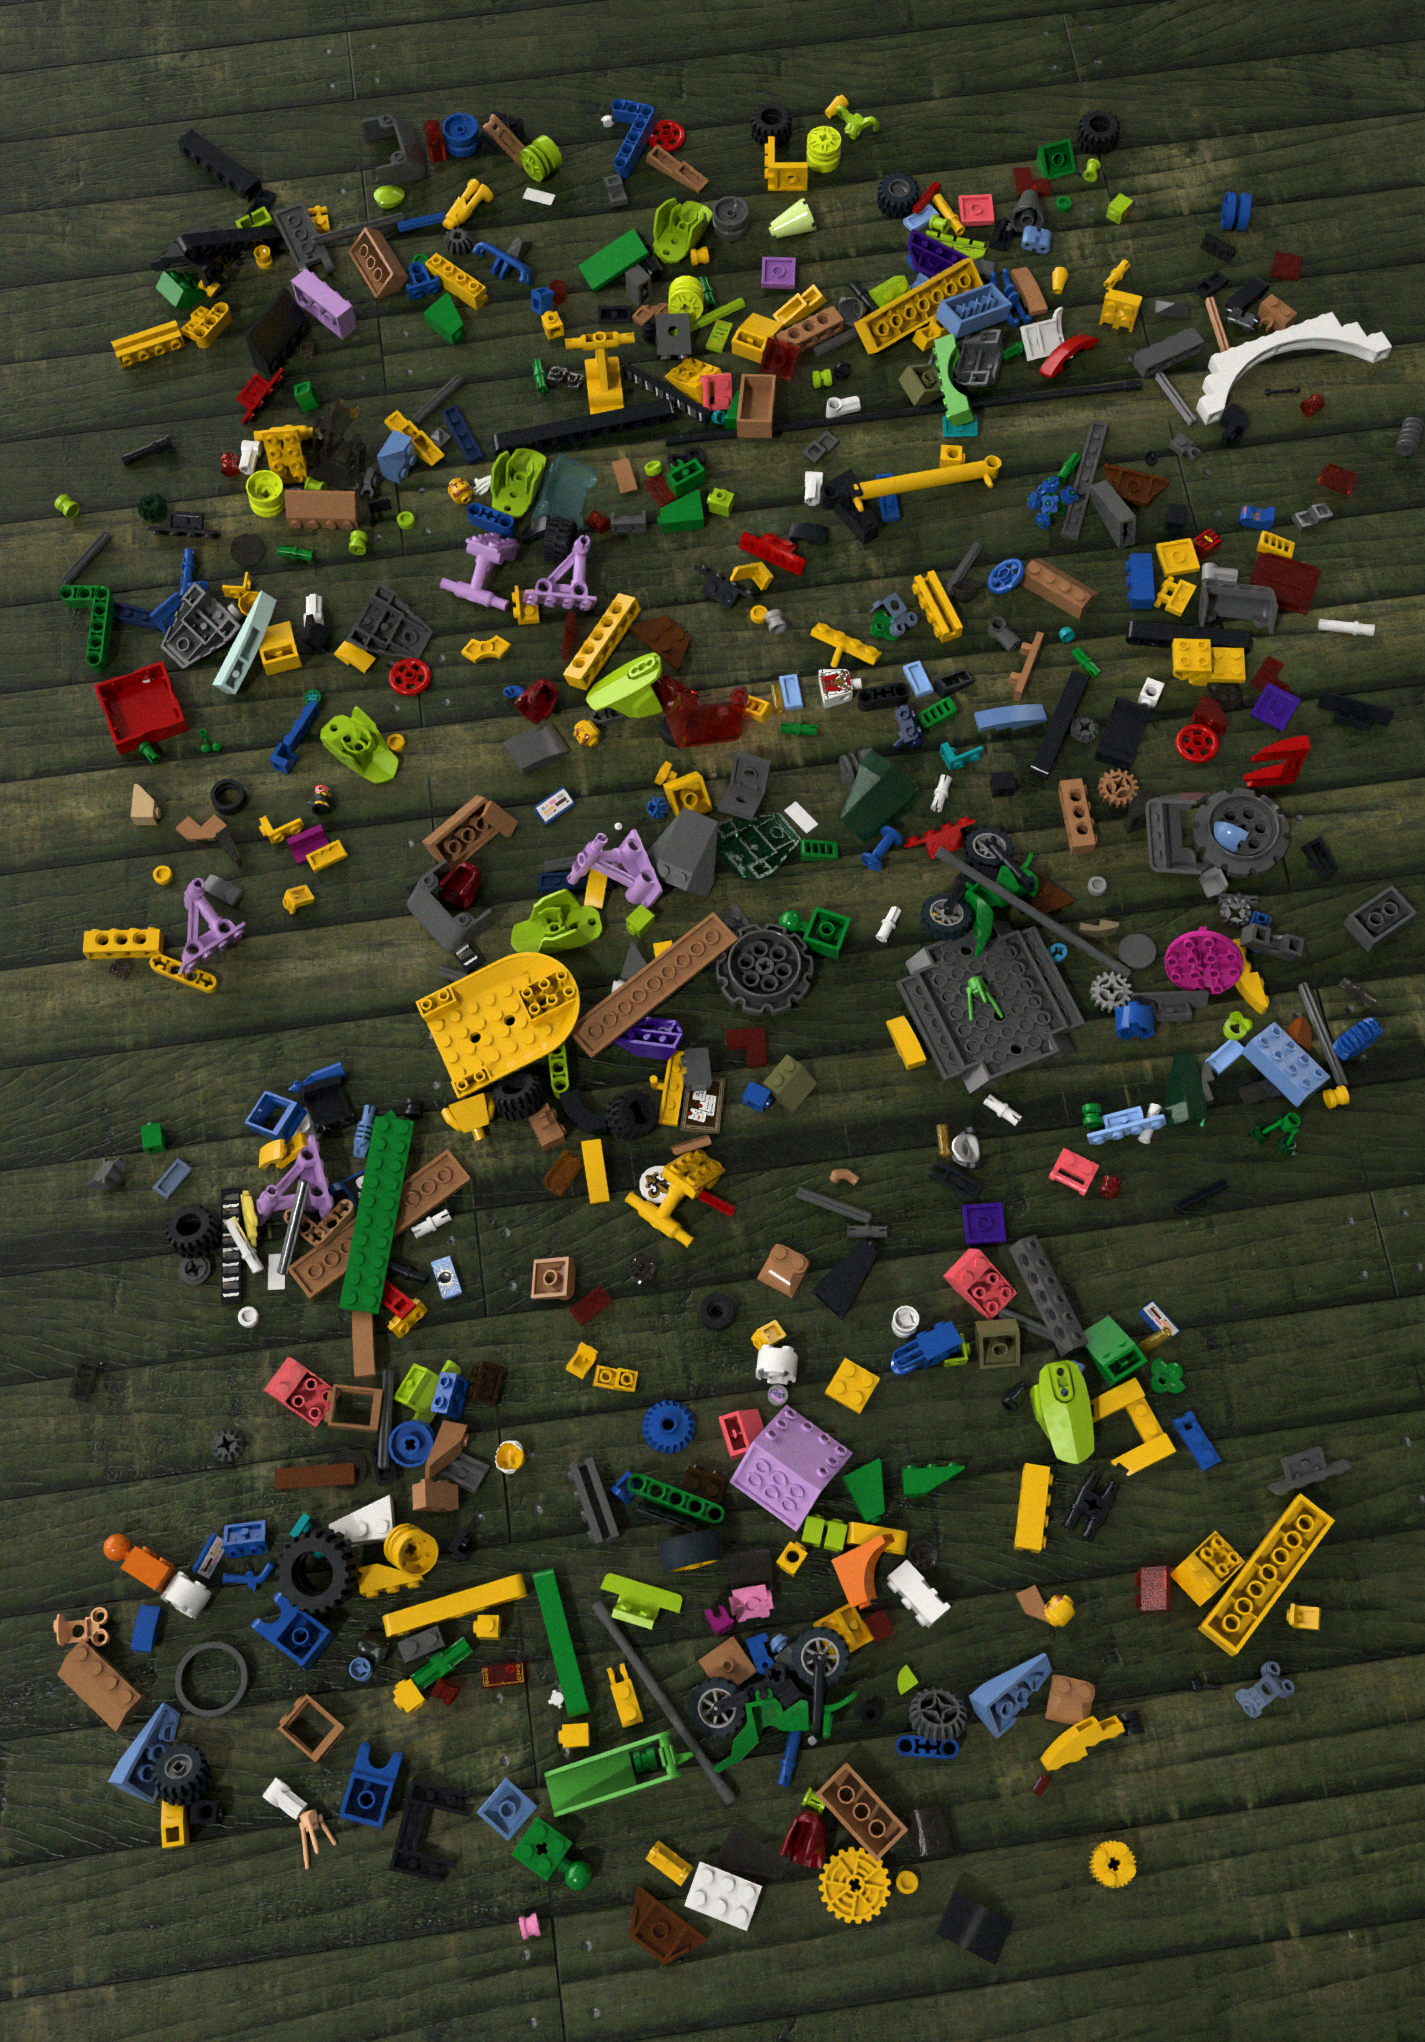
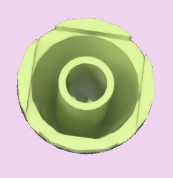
M804 198L800 199L770 223L769 231L772 237L775 236L776 239L816 230V226L812 227L814 219L807 204H803Z

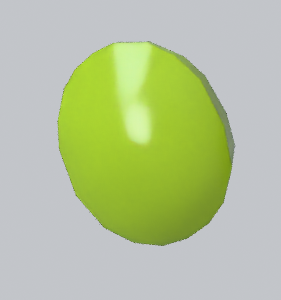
M385 185L375 190L374 198L381 208L389 209L403 201L405 192L398 186Z

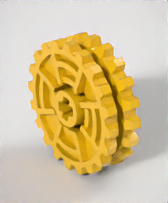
M848 1847L847 1852L841 1849L838 1851V1856L831 1855L829 1857L830 1863H824L823 1865L824 1874L819 1875L822 1885L818 1886V1889L823 1891L821 1900L822 1902H827L828 1906L826 1909L828 1912L834 1911V1917L837 1919L844 1917V1922L846 1923L854 1920L856 1924H861L862 1919H865L867 1922L871 1921V1915L878 1916L881 1913L879 1908L881 1906L886 1907L885 1897L890 1896L891 1893L887 1890V1886L891 1885V1880L886 1879V1875L889 1873L888 1869L882 1868L883 1861L881 1859L876 1862L869 1853H865V1848L861 1847L858 1851H855L854 1847ZM851 1879L852 1881H855V1879L859 1880L858 1885L860 1889L858 1891L857 1889H855V1892L850 1890L851 1885L849 1881Z

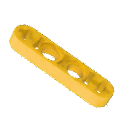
M155 954L150 958V966L158 974L206 993H213L218 989V981L212 974L196 968L191 973H196L197 978L194 981L187 980L188 975L186 973L182 975L171 973V969L175 966L180 967L182 962L162 954ZM162 961V963L167 967L165 968L162 965L156 966L155 963ZM203 979L205 982L208 983L212 981L213 985H208L207 987L206 984L201 980Z

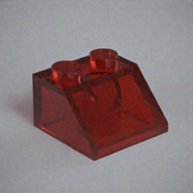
M774 336L767 337L759 372L776 375V377L792 381L800 346Z
M1170 1566L1141 1567L1134 1577V1584L1138 1586V1595L1135 1594L1134 1606L1138 1608L1139 1614H1166L1171 1610Z

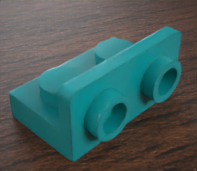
M973 415L974 421L956 427L953 426L952 421L948 422L947 417L943 416V438L978 437V415Z

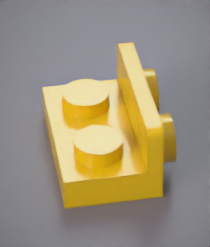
M516 585L515 592H512V601L516 603V607L513 608L514 618L518 619V625L540 623L538 604L531 606L523 602L525 590H519L518 585Z

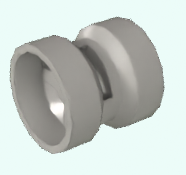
M779 609L771 610L765 614V620L769 624L771 634H779L787 628L786 622L782 620V612Z

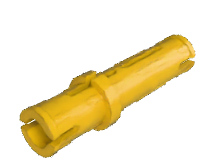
M936 194L932 199L933 203L945 219H950V227L954 230L955 234L961 236L965 232V227L959 221L958 215L952 211L941 194Z

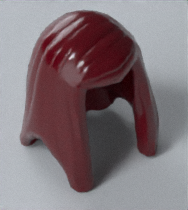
M539 679L519 696L515 702V707L520 711L519 714L522 717H525L527 721L531 720L533 724L538 723L544 718L548 719L554 710L559 695L558 688L554 682L548 679Z
M472 862L458 864L438 883L442 888L440 897L444 898L447 903L450 902L453 907L466 910L472 903L481 884L482 875L480 869Z
M803 1811L798 1814L784 1838L779 1855L787 1857L789 1851L790 1862L809 1868L822 1869L825 1860L827 1836L826 1823L823 1817L814 1811Z

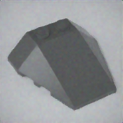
M1002 330L980 331L979 335L972 337L967 335L964 336V339L957 341L961 357L955 366L952 382L970 387H986L996 384L1003 357ZM932 348L928 364L934 363L936 366L935 360H938V358H935Z
M196 582L183 595L181 607L174 615L176 618L172 627L169 626L160 646L184 670L229 642L242 627L238 619Z
M377 582L363 611L345 641L366 651L404 659H419L433 631L418 615L416 616L409 609L406 603L404 604L397 597L393 590Z
M684 807L647 851L657 879L708 898L715 881L714 873L719 821Z

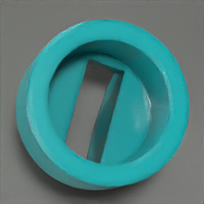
M721 410L714 411L711 415L712 422L719 425L724 424L726 413Z
M1063 627L1060 629L1059 636L1062 642L1067 643L1075 637V633L1070 627Z

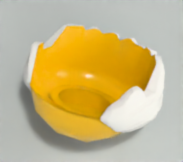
M505 1441L500 1444L496 1451V1467L506 1474L515 1473L525 1462V1452L518 1441Z

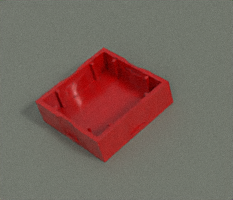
M163 661L140 668L131 674L118 676L94 685L100 705L107 717V725L120 755L139 749V745L144 741L153 744L189 731ZM147 679L150 680L149 683H144V682H143V681H145V680H147Z

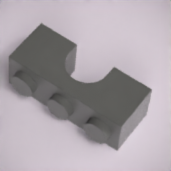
M1257 923L1242 928L1240 946L1286 961L1302 957L1304 938L1291 934L1272 935L1270 934L1271 928Z

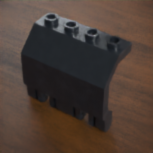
M217 225L194 227L191 231H185L183 234L219 231L222 229ZM174 241L150 266L154 271H165L172 263L186 262L198 271L203 285L206 287L215 282L242 254L238 252L186 258L176 241Z

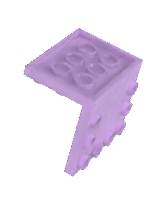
M786 1405L752 1441L730 1483L797 1532L821 1492L847 1463L853 1453Z

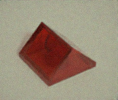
M1326 462L1317 484L1350 496L1360 474Z

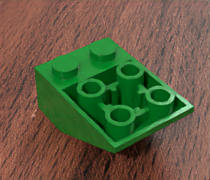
M1109 1315L1083 1331L1089 1342L1083 1349L1110 1388L1144 1367L1148 1362L1136 1343Z

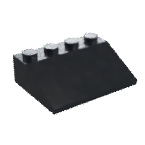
M285 287L245 334L254 367L269 376H272L279 370L280 365L285 359H288L293 349L299 345L302 338L310 330L307 317Z

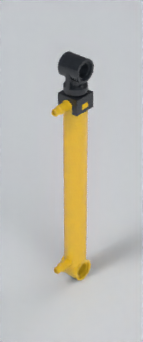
M990 455L983 461L860 483L857 479L850 480L840 487L825 485L822 488L819 505L823 509L831 510L836 507V504L847 503L848 506L855 505L858 511L862 512L864 508L861 500L982 478L988 488H992V480L997 478L1002 463L997 456Z

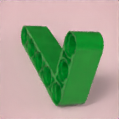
M65 585L59 590V596L67 607L92 608L86 662L95 673H102L106 670L108 663L115 598L106 586Z

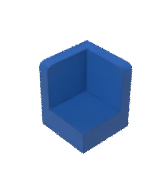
M279 743L269 760L272 768L289 775L299 758L298 755L287 751L284 744Z

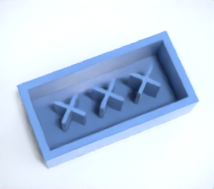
M991 282L940 301L935 317L951 334L954 333L957 339L1007 320L1012 303Z
M1275 1022L1250 1040L1241 1052L1297 1108L1319 1091L1330 1078Z

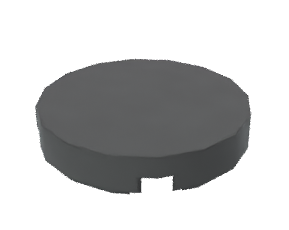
M1140 933L1125 936L1117 950L1119 960L1132 970L1146 969L1154 962L1156 956V946L1153 941Z

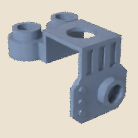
M896 592L887 596L883 601L879 599L872 604L873 609L870 612L883 603L893 616L889 621L891 623L889 631L893 637H900L905 633V627L911 628L917 624V615L913 612L906 613L907 608ZM891 601L898 602V610H893L891 608Z
M1268 1661L1263 1664L1260 1669L1263 1677L1248 1690L1241 1688L1235 1693V1698L1250 1717L1256 1718L1261 1715L1262 1708L1277 1696L1285 1699L1294 1693L1295 1687L1293 1682L1288 1679L1280 1680L1278 1677L1280 1666L1276 1662ZM1263 1684H1264V1686L1268 1689V1691L1271 1693V1695H1266V1694L1263 1692V1690H1262V1685H1263Z

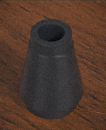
M1019 1382L1002 1396V1406L1009 1412L1018 1410L1029 1391V1387L1025 1383Z

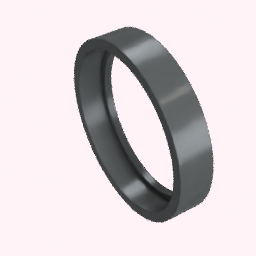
M206 1642L191 1649L181 1660L175 1676L176 1693L183 1706L190 1712L207 1718L221 1717L236 1709L244 1700L250 1685V1670L246 1659L237 1649L222 1642ZM219 1648L226 1650L235 1657L241 1669V1684L237 1694L227 1705L216 1710H202L193 1706L185 1697L182 1688V1679L186 1666L196 1654L205 1649Z

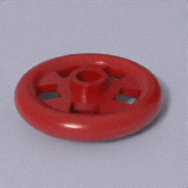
M662 120L657 122L648 142L653 148L658 144L665 151L672 152L684 144L686 133L679 123L672 120ZM655 131L659 132L658 136L654 135ZM678 131L679 135L675 136L674 132ZM660 140L663 144L661 145L657 141Z
M402 659L395 663L389 672L390 686L395 692L403 696L418 695L429 686L432 676L431 670L420 659ZM415 665L420 667V669L417 671L412 667ZM405 666L407 669L401 673L399 670ZM420 675L424 676L423 682L418 681ZM401 678L403 683L397 684L396 679ZM415 684V688L407 689V685Z
M1190 724L1178 732L1175 745L1178 753L1185 760L1192 763H1205L1213 759L1218 753L1219 739L1210 727L1203 724ZM1194 731H1201V735H1194ZM1184 736L1190 738L1188 743L1183 742ZM1206 738H1210L1212 744L1207 745ZM1190 748V750L1194 752L1193 755L1188 753L1186 750ZM1206 749L1208 753L1201 755L1200 752Z

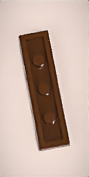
M356 1463L275 1469L274 1490L356 1485Z

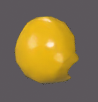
M247 591L243 596L239 597L238 606L246 617L259 595L258 592Z

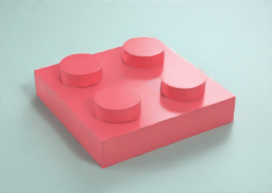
M992 194L959 195L960 222L963 226L994 225Z

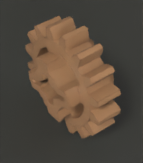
M1113 769L1110 770L1109 774L1105 772L1103 778H1100L1097 788L1100 791L1099 797L1104 796L1102 802L1109 801V806L1111 807L1112 804H1115L1116 808L1119 807V804H1122L1123 807H1126L1127 802L1132 804L1139 790V787L1136 786L1138 781L1132 780L1134 775L1128 776L1127 770L1121 773L1120 769L1116 773Z

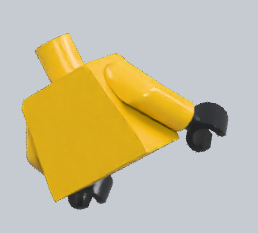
M490 1084V1090H485L483 1087L480 1094L448 1105L446 1100H443L445 1105L439 1107L436 1104V1107L446 1123L456 1131H463V1133L471 1131L475 1141L486 1138L482 1126L490 1124L489 1121L493 1119L496 1108L492 1098L493 1084Z

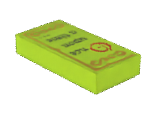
M717 319L706 344V349L722 353L733 328V323Z

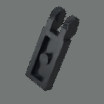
M935 1160L933 1163L935 1168L945 1172L942 1177L936 1172L928 1170L926 1173L928 1177L973 1204L982 1191L983 1186L953 1167Z

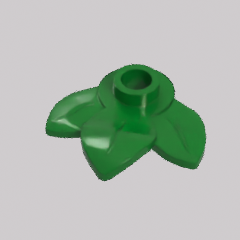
M885 610L876 612L873 616L874 622L870 625L871 635L875 638L883 637L887 641L898 640L899 637H893L889 631L891 626L889 621L893 616L888 617Z
M1161 1357L1153 1361L1150 1367L1153 1375L1150 1383L1151 1388L1155 1392L1165 1393L1169 1391L1178 1394L1186 1388L1185 1384L1179 1380L1183 1374L1181 1364L1169 1363L1166 1365Z

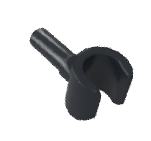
M1201 1678L1189 1681L1193 1692L1221 1690V1685L1218 1684L1203 1685Z

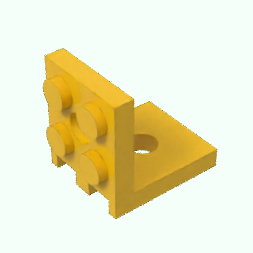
M768 136V144H765V154H768L765 155V167H768L765 168V179H768V191H807L808 162H775V136Z
M1109 289L1104 299L1099 325L1105 322L1113 324L1112 328L1119 329L1121 326L1129 328V332H1132L1142 296Z

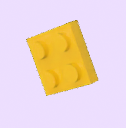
M1191 538L1156 544V551L1164 577L1193 573L1200 570Z
M845 1358L827 1387L825 1394L856 1413L861 1414L880 1378Z

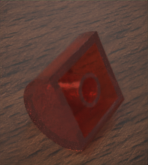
M670 675L659 677L652 685V689L662 705V712L673 718L699 702V696L695 690L675 680Z

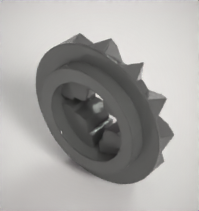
M1089 715L1087 717L1080 716L1077 719L1074 718L1071 723L1070 733L1075 740L1088 743L1097 738L1099 725ZM1089 725L1088 731H1087V730L1081 731L1082 726H1083V727H1086V726Z
M1238 897L1227 899L1220 909V917L1230 927L1243 926L1251 916L1249 904L1244 899ZM1242 907L1239 911L1241 919L1237 916L1229 918L1232 914L1231 908L1236 910Z
M200 1255L198 1259L195 1257L187 1259L185 1257L179 1265L181 1279L192 1286L207 1280L211 1272L210 1262L204 1255ZM192 1263L201 1268L198 1270V1276L193 1272L190 1273L193 1270Z
M231 1428L222 1429L219 1433L215 1434L211 1441L213 1455L223 1462L237 1459L244 1449L243 1437L238 1431ZM224 1438H226L229 1442H233L231 1445H229V1451L225 1447L221 1448L222 1445L225 1444Z

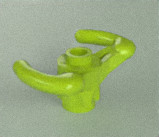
M843 105L836 107L837 115L847 123L844 134L848 138L856 140L860 136L861 131L870 125H874V132L880 130L881 125L876 118L872 116L864 118L858 113L852 115Z

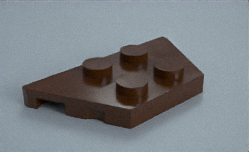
M1107 463L1104 464L1103 468L1106 480L1125 503L1147 507L1170 482L1169 478Z
M667 615L629 627V631L658 654L676 672L680 671L681 663L691 642V636Z
M1017 859L1014 861L1018 867L1023 865ZM1031 870L1038 878L1039 887L1036 896L1030 900L1029 905L1046 916L1049 913L1059 911L1064 906L1073 905L1075 902L1074 898Z
M638 1885L629 1938L664 1965L707 1941L705 1936Z

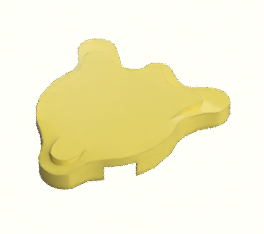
M247 1190L241 1194L242 1216L247 1239L252 1248H256L258 1219L255 1214L252 1196H250Z

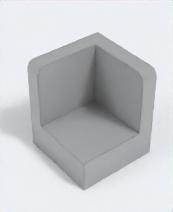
M1214 867L1200 875L1199 881L1207 898L1217 896L1219 892H1226L1228 883L1221 868L1217 869Z

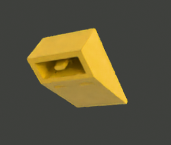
M752 313L736 331L731 341L732 353L763 365L776 341V334L782 330L784 324Z
M688 357L677 367L671 369L665 375V378L686 397L703 405V383L701 382V376L720 374L722 372L718 367ZM713 381L709 382L710 398L714 396Z
M290 621L268 626L259 646L267 676L302 667Z
M1215 1530L1169 1575L1200 1607L1227 1582L1245 1561Z

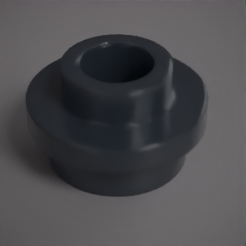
M867 1703L860 1710V1718L867 1725H875L881 1719V1709L874 1703ZM868 1710H872L875 1713L873 1718L867 1717L866 1713Z

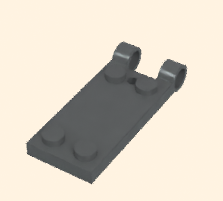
M303 201L272 213L299 273L305 269L308 270L307 267L322 262L326 274L335 271L324 245L313 246L312 236L319 234Z

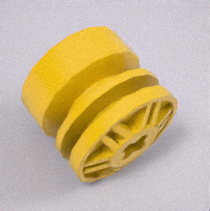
M405 1523L396 1526L387 1535L384 1542V1554L387 1560L402 1572L416 1577L424 1575L435 1565L438 1558V1545L435 1539L416 1525Z

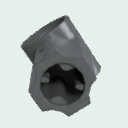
M995 616L991 619L987 630L989 637L996 639L1008 652L1013 651L1020 644L1021 640L1006 626L1004 618Z

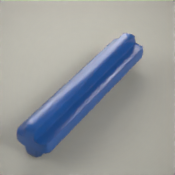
M438 212L400 221L397 223L399 232L442 223L446 218L444 212Z

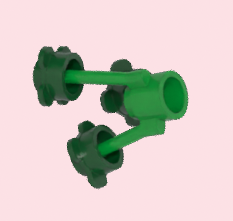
M1296 1113L1276 1114L1274 1116L1275 1124L1268 1128L1265 1125L1256 1124L1255 1128L1250 1130L1253 1139L1261 1146L1265 1144V1141L1269 1140L1271 1136L1270 1131L1275 1128L1280 1133L1284 1131L1291 1132L1289 1137L1277 1140L1278 1147L1276 1150L1279 1154L1291 1157L1296 1155L1294 1151L1296 1142L1293 1139L1299 1132L1297 1127L1301 1124V1119Z

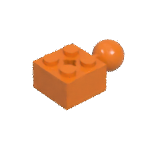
M113 1534L104 1543L103 1550L108 1559L112 1561L124 1559L125 1562L121 1566L122 1570L161 1594L174 1575L178 1573L174 1571L175 1565L162 1557L157 1560L159 1555L145 1546L142 1549L136 1546L131 1549L130 1540L125 1535Z

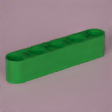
M638 1473L630 1476L627 1487L630 1493L710 1525H718L724 1518V1509L720 1505ZM634 1479H639L642 1481L643 1486L640 1489H634L631 1486V1482ZM653 1487H659L662 1490V1495L654 1497L650 1490ZM674 1494L681 1497V1503L678 1505H674L670 1501V1497ZM692 1502H697L700 1504L701 1510L699 1512H692L689 1505ZM717 1510L720 1513V1518L712 1520L709 1517V1511Z

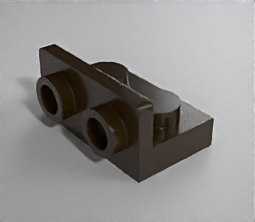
M483 1360L474 1364L471 1369V1384L468 1385L466 1390L467 1402H476L495 1407L505 1367Z
M692 1464V1467L687 1466L681 1490L720 1505L727 1482V1477L723 1476L724 1473L712 1470L711 1473L703 1471V1467Z

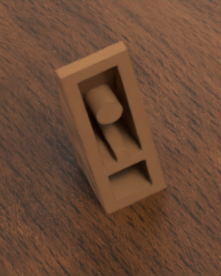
M443 1420L426 1462L425 1479H431L461 1454L464 1446H468L470 1435L467 1434V1425Z

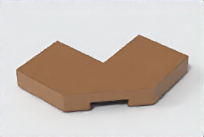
M668 304L642 305L631 316L632 321L641 326L647 321H652L655 318V314H670Z
M214 814L202 826L198 825L188 816L175 829L189 842H197V840L215 841L228 829V826Z
M1036 1585L1015 1594L1025 1615L1050 1624L1043 1616L1045 1614L1043 1609L1045 1604Z

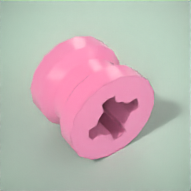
M533 1913L527 1918L524 1916L519 1917L523 1940L528 1939L531 1935H541L537 1913Z

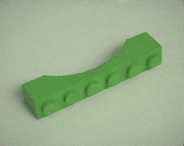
M954 333L935 339L933 352L935 358H938V360H935L938 371L940 370V373H938L940 383H943L940 388L943 396H945L943 398L944 406L946 409L948 408V411H945L948 422L952 421L953 426L956 427L974 421L972 408L967 396L961 394L953 387V372L961 357Z

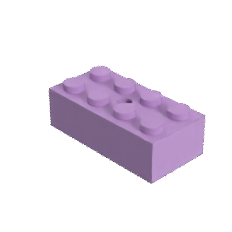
M305 269L291 280L297 303L342 340L357 328L353 305L348 300L345 301L337 291L334 292L326 282L319 280L315 273Z

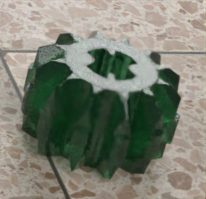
M151 492L148 496L144 494V498H139V503H137L138 513L146 522L150 520L153 523L156 519L160 521V517H165V512L168 511L166 500L159 493L154 495Z

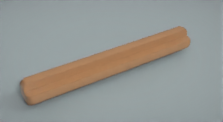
M1208 297L1205 304L1220 351L1224 352L1230 349L1229 341L1215 298Z

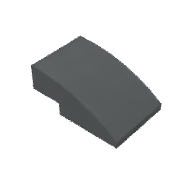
M552 724L527 730L503 742L506 752L523 776L537 768L542 770L571 753Z

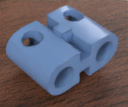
M1026 226L1023 230L1021 247L1029 251L1036 249L1037 253L1046 254L1050 251L1052 233L1047 229L1041 228V231H1039L1035 226Z

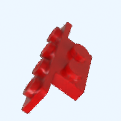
M282 368L279 369L270 382H267L255 372L235 400L246 407L248 411L240 423L250 422L255 415L253 411L256 408L258 410L265 402L262 399L265 395L269 397L274 390L272 386L275 383L278 385L282 380Z
M747 532L742 534L739 544L740 549L799 576L803 573L806 559L795 555L798 546L794 545L791 541L783 540L775 534L768 532L761 538Z
M969 816L958 819V823L953 825L952 823L944 824L941 826L942 829L937 831L935 829L924 832V836L919 838L918 835L912 836L907 839L908 842L903 843V846L910 848L924 842L929 859L936 858L935 854L941 846L949 852L964 847L960 828L976 823V820L969 818Z

